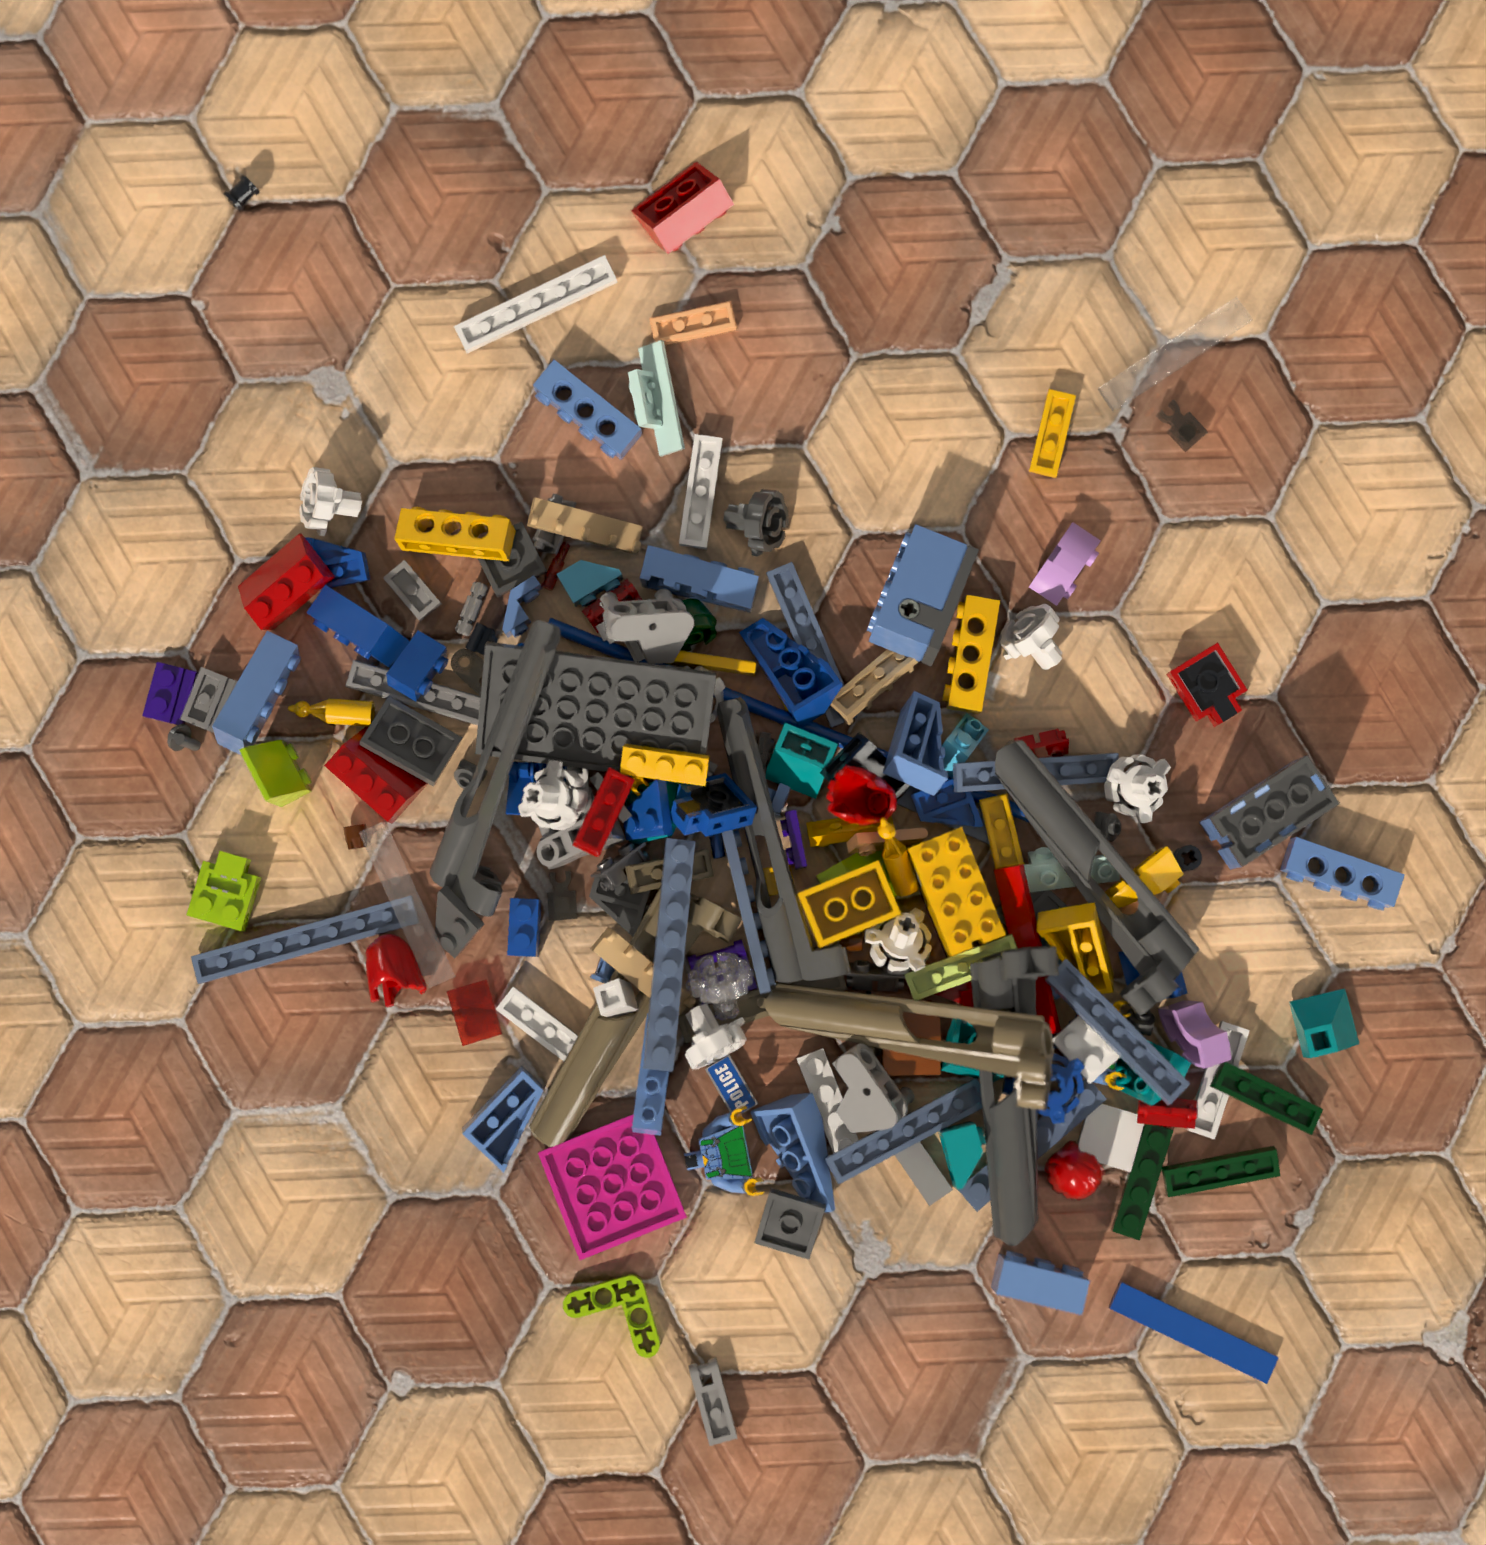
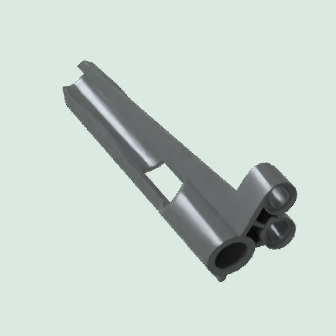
M541 620L532 623L472 780L464 788L456 801L429 872L436 884L440 887L447 885L468 908L483 916L494 915L503 890L501 880L490 871L491 868L479 864L513 760L561 637L558 626ZM495 746L502 752L479 811L474 816L466 817L492 749Z
M741 697L719 702L716 712L732 779L757 806L752 825L745 826L744 830L757 880L755 889L756 905L775 981L786 983L800 980H820L848 974L851 972L845 946H840V943L826 947L813 948L777 828L747 704ZM756 835L765 836L779 893V899L773 907H771L755 839Z
M1023 740L1009 741L997 751L995 774L1088 903L1095 902L1099 919L1140 974L1120 992V996L1137 1016H1141L1157 1002L1163 1001L1178 988L1175 979L1198 952L1199 947ZM1098 849L1136 893L1138 908L1134 914H1123L1091 877L1092 863Z
M1038 946L1004 950L983 957L977 962L970 964L974 1008L1036 1015L1035 979H1038V976H1059L1057 947ZM979 1070L993 1236L1009 1246H1017L1032 1231L1038 1221L1037 1109L1017 1107L1016 1088L1003 1100L994 1103L992 1072Z

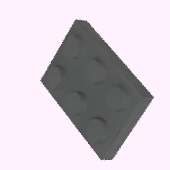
M388 696L361 738L359 745L434 787L463 737Z

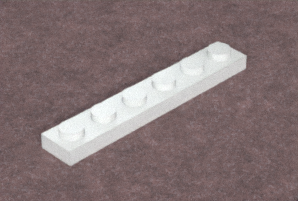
M604 255L457 324L454 328L466 353H469L617 283V279Z

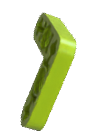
M628 1274L571 1291L564 1298L563 1309L572 1318H580L622 1305L637 1354L644 1358H650L659 1351V1334L644 1282L638 1275ZM628 1280H632L633 1284L639 1285L635 1295H631L629 1291L620 1293L622 1300L617 1301V1292L612 1284L618 1283V1289L625 1288ZM607 1288L610 1290L612 1299L609 1303L601 1304L596 1300L595 1294L598 1289ZM585 1292H591V1302L595 1308L590 1309L589 1303L581 1305L579 1312H576L575 1308H569L568 1304L572 1302V1297L576 1296L577 1300L581 1301L587 1299ZM636 1308H643L647 1312L648 1318L642 1324L635 1323L631 1318V1312ZM651 1325L652 1330L646 1331L648 1339L655 1341L651 1351H647L645 1347L640 1348L639 1344L643 1342L642 1332L635 1334V1330H641Z

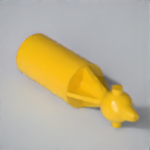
M328 698V700L311 706L306 701H299L295 705L288 706V710L295 713L298 717L304 718L311 714L327 724L369 727L375 716V704L373 701Z
M881 818L878 834L881 838L885 839L882 858L894 892L897 896L911 895L918 890L919 883L907 848L894 837L896 834L894 825L887 822L885 818Z

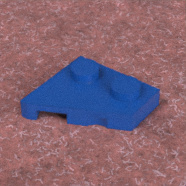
M310 537L305 538L335 576L327 584L331 589L371 580L365 552Z
M953 778L946 780L934 796L922 790L910 794L919 819L922 822L974 827L983 826L971 791L954 792Z
M655 780L627 808L632 816L624 822L626 841L673 834L667 782L665 780Z

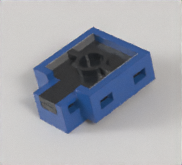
M726 773L707 777L705 786L686 783L679 784L670 815L673 823L684 835L701 831L706 837L752 825L757 806Z

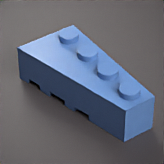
M648 545L640 574V581L644 588L657 591L668 589L673 595L698 599L703 602L751 613L759 576L754 575V571L747 568L738 567V570L728 568L727 564L711 561L710 563L700 560V558L693 555H682L667 549Z
M266 631L212 725L217 744L241 755L239 751L241 748L255 745L279 695L283 693L287 685V678L290 672H294L299 665L301 656H299L297 644Z

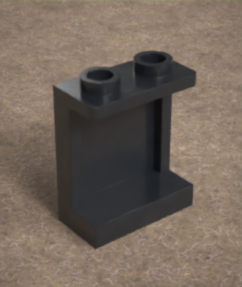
M860 732L820 772L830 783L831 780H836L835 774L842 770L844 766L869 770L881 777L893 788L897 799L901 798L910 786L883 773L887 758Z

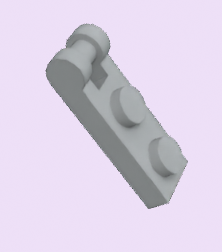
M717 1358L709 1359L708 1363L699 1366L697 1363L688 1365L709 1446L737 1439L738 1436ZM711 1374L713 1382L703 1385L701 1377Z

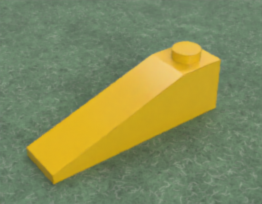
M1167 846L1157 849L1132 869L1154 895L1164 890L1167 894L1181 884L1178 879L1184 875ZM1123 878L1105 891L1118 908L1138 901L1136 893Z

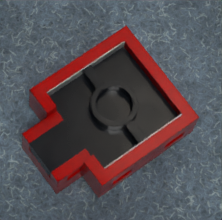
M1218 642L1166 674L1196 722L1207 716L1212 725L1216 727L1242 711L1235 698L1248 691Z

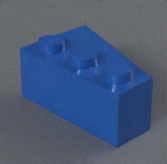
M327 585L323 587L306 612L315 619L312 623L325 633L331 629L335 632L333 637L346 646L352 643L356 646L355 652L366 659L372 656L389 668H391L410 642L390 625Z

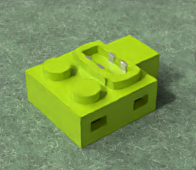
M219 851L216 864L203 861L186 915L245 932L262 877L247 873L251 859Z

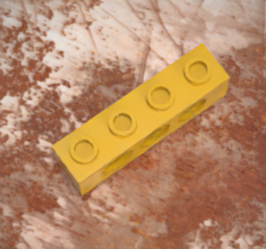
M412 507L411 509L401 508L394 539L403 551L509 561L516 530L510 519L502 515L487 517L480 516L474 512L457 514L446 509H440L437 512L427 511L422 507ZM433 526L431 531L424 532L428 527ZM461 529L459 533L451 535L453 531ZM488 532L486 536L478 538L481 533Z
M966 595L964 602L959 601L956 618L961 619L959 630L954 629L952 646H956L955 657L949 658L947 673L952 674L950 685L945 684L942 701H947L946 709L974 714L982 712L1000 600ZM971 620L979 621L982 625V632L977 634L970 632L967 626L968 622ZM968 647L975 649L978 654L977 660H966L963 656V650ZM962 675L970 676L973 680L972 688H962L958 683V678Z

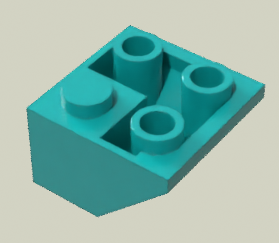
M1345 988L1289 1001L1303 1057L1314 1058L1359 1045Z
M1148 1041L1185 1078L1191 1063L1175 1052ZM1121 1057L1118 1059L1115 1072L1123 1073L1127 1077L1119 1076L1116 1078V1085L1124 1088L1119 1091L1151 1106L1162 1100Z

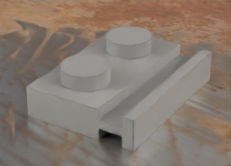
M200 667L179 720L214 733L212 725L238 681Z

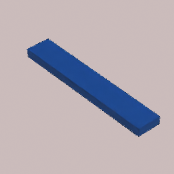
M1121 1281L1108 1307L1266 1384L1279 1357Z

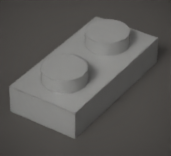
M405 560L383 577L420 622L442 604Z

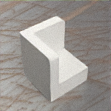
M618 978L593 988L600 1015L617 1018L639 1010L630 982Z

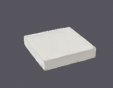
M1101 1104L1084 1119L1077 1144L1082 1152L1094 1155L1099 1163L1131 1172L1144 1124L1137 1123V1114Z

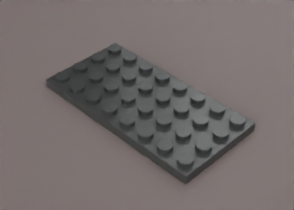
M488 641L485 644L475 754L481 755L523 646ZM555 651L514 759L548 764L549 760L562 762V766L604 772H607L610 767L620 772L624 743L706 755L717 672ZM494 746L490 756L500 757L502 751Z

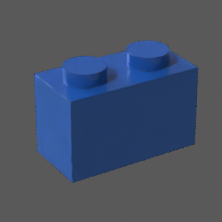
M418 630L386 673L387 684L416 702L421 694L425 696L429 692L433 684L432 679L436 673L441 674L446 668L449 661L447 659V647Z
M510 898L508 956L539 957L542 900Z

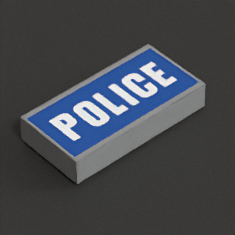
M730 1054L705 1068L729 1112L739 1107L747 1106V1109L741 1111L742 1114L758 1105Z

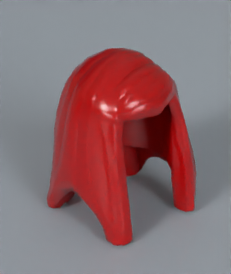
M844 766L842 770L835 774L836 780H831L827 786L829 792H827L826 798L831 802L827 807L828 811L846 822L859 825L880 823L881 818L887 820L896 811L897 798L895 791L886 781L869 770Z
M385 934L376 938L366 950V973L371 1002L379 1001L377 987L381 983L383 985L384 1002L387 1008L394 1006L395 997L402 988L416 989L420 994L427 991L425 980L415 956L403 938L393 934Z
M1068 1141L1059 1151L1051 1155L1044 1166L1045 1172L1048 1173L1047 1181L1052 1185V1190L1057 1194L1063 1193L1066 1199H1076L1077 1201L1092 1195L1102 1182L1105 1173L1103 1166L1099 1164L1097 1158L1092 1154L1082 1152L1076 1141Z

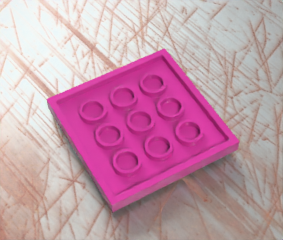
M634 1114L538 1152L579 1260L687 1218L656 1136L632 1132Z

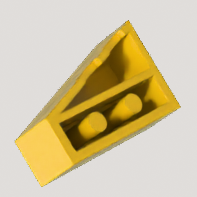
M1095 902L1038 912L1037 932L1046 939L1050 946L1057 947V957L1061 961L1067 959L1101 994L1113 993L1114 973Z

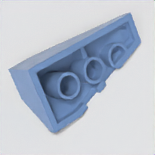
M813 1093L789 1095L752 1110L751 1115L760 1138L766 1146L768 1144L771 1145L779 1157L776 1162L780 1168L785 1166L793 1178L792 1186L798 1195L826 1204L824 1213L833 1212L835 1210L830 1168L825 1160L828 1154L823 1120Z

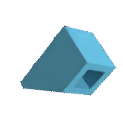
M579 560L557 573L558 579L575 607L580 604L582 607L591 604L597 599L595 595L604 590L607 593L621 585L619 581L624 579L619 569L584 560Z
M968 713L964 715L942 744V747L945 748V757L943 758L944 770L947 771V775L950 778H953V763L966 762L989 731L979 720L973 718Z

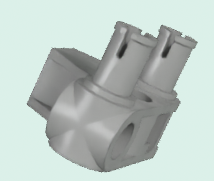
M668 589L657 591L654 595L656 598L652 600L619 602L616 594L613 592H607L601 596L600 601L602 602H600V605L604 609L603 620L606 623L605 633L608 638L616 641H637L640 651L650 664L674 662L694 626V619L686 611V607L681 600L673 598Z
M591 787L581 789L588 793L585 811L582 812L583 817L574 826L558 831L551 828H541L538 825L542 838L538 842L537 857L540 863L547 866L548 869H555L580 857L590 855L572 844L594 799ZM618 817L602 851L626 840Z
M861 1043L853 1046L836 1059L837 1071L849 1087L836 1113L850 1133L887 1130L896 1125L907 1114L908 1105L914 1101L915 1096L910 1088L902 1087L900 1090L894 1084L876 1058L881 1054V1048Z

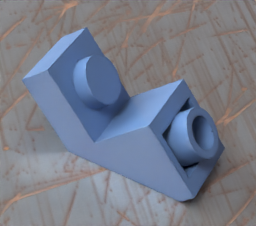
M534 575L510 590L502 628L508 638L512 635L516 638L529 629L527 625L531 621L520 606V603L524 601L527 604L540 595L538 591L542 587Z

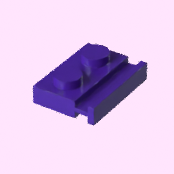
M157 662L142 716L175 725L185 724V721L179 719L198 672Z
M786 811L784 814L785 819L780 820L783 837L789 836L790 847L785 848L788 864H794L795 870L807 867L797 811Z

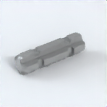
M473 582L470 589L471 595H468L460 614L462 618L458 620L455 627L457 633L464 636L470 635L473 628L471 624L475 622L483 603L481 599L482 597L485 598L488 590L485 584Z

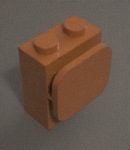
M918 1000V1001L932 1002V1000ZM903 1012L906 1026L915 1037L941 1041L939 1016ZM886 1049L881 1051V1065L889 1076L941 1075L940 1061Z

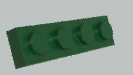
M1228 1062L1219 1064L1210 1085L1211 1088L1309 1135L1313 1134L1323 1111L1322 1108Z
M1144 1124L1132 1169L1128 1173L1111 1227L1112 1232L1140 1241L1174 1130L1158 1125Z
M1275 1146L1162 1167L1165 1193L1168 1198L1281 1176Z

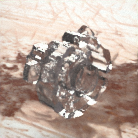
M720 952L717 954L719 966L715 968L712 955H706L695 962L693 970L688 974L689 980L686 983V989L692 992L693 997L700 996L701 1002L712 1003L715 1017L725 1020L734 1018L739 1014L737 998L748 992L747 986L753 984L752 976L754 972L750 968L748 961L739 958L737 954Z

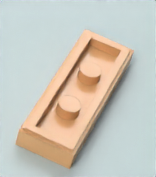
M731 301L649 318L654 342L663 340L664 345L737 330Z

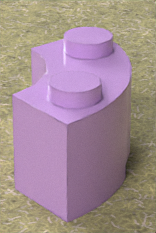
M1072 522L1029 588L1056 606L1063 597L1068 600L1077 587L1073 582L1086 564L1090 567L1099 553L1095 549L1100 540Z
M1183 1000L1158 1009L1162 1025L1169 1040L1177 1042L1184 1051L1182 1056L1195 1066L1206 1069L1232 1060L1227 1031L1219 1029L1211 1022L1203 1002Z

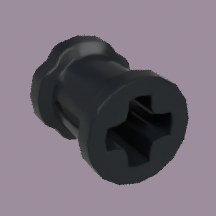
M243 174L239 177L240 181L229 192L225 191L223 193L225 198L239 212L244 209L243 205L253 195L260 193L257 187Z
M1185 845L1176 849L1173 853L1182 872L1194 870L1201 864L1202 854L1195 846ZM1189 852V858L1193 861L1184 865L1185 859L1181 855Z

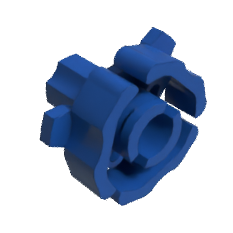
M1053 1053L1052 1060L1060 1061L1065 1066L1064 1068L1058 1064H1051V1081L1057 1082L1060 1090L1058 1092L1050 1091L1047 1107L1050 1108L1046 1110L1037 1109V1113L1049 1116L1052 1123L1055 1124L1064 1122L1065 1114L1079 1105V1099L1074 1097L1068 1105L1062 1106L1069 1101L1073 1094V1077L1077 1083L1076 1093H1083L1084 1085L1080 1073L1085 1066L1078 1058L1070 1061L1063 1056Z

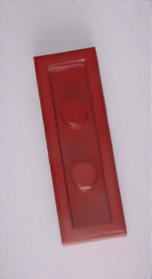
M610 767L608 768L575 837L573 846L597 858L600 856L635 779Z

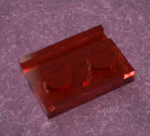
M487 979L447 991L462 1046L503 1034Z

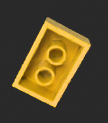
M879 860L797 894L819 948L901 914Z

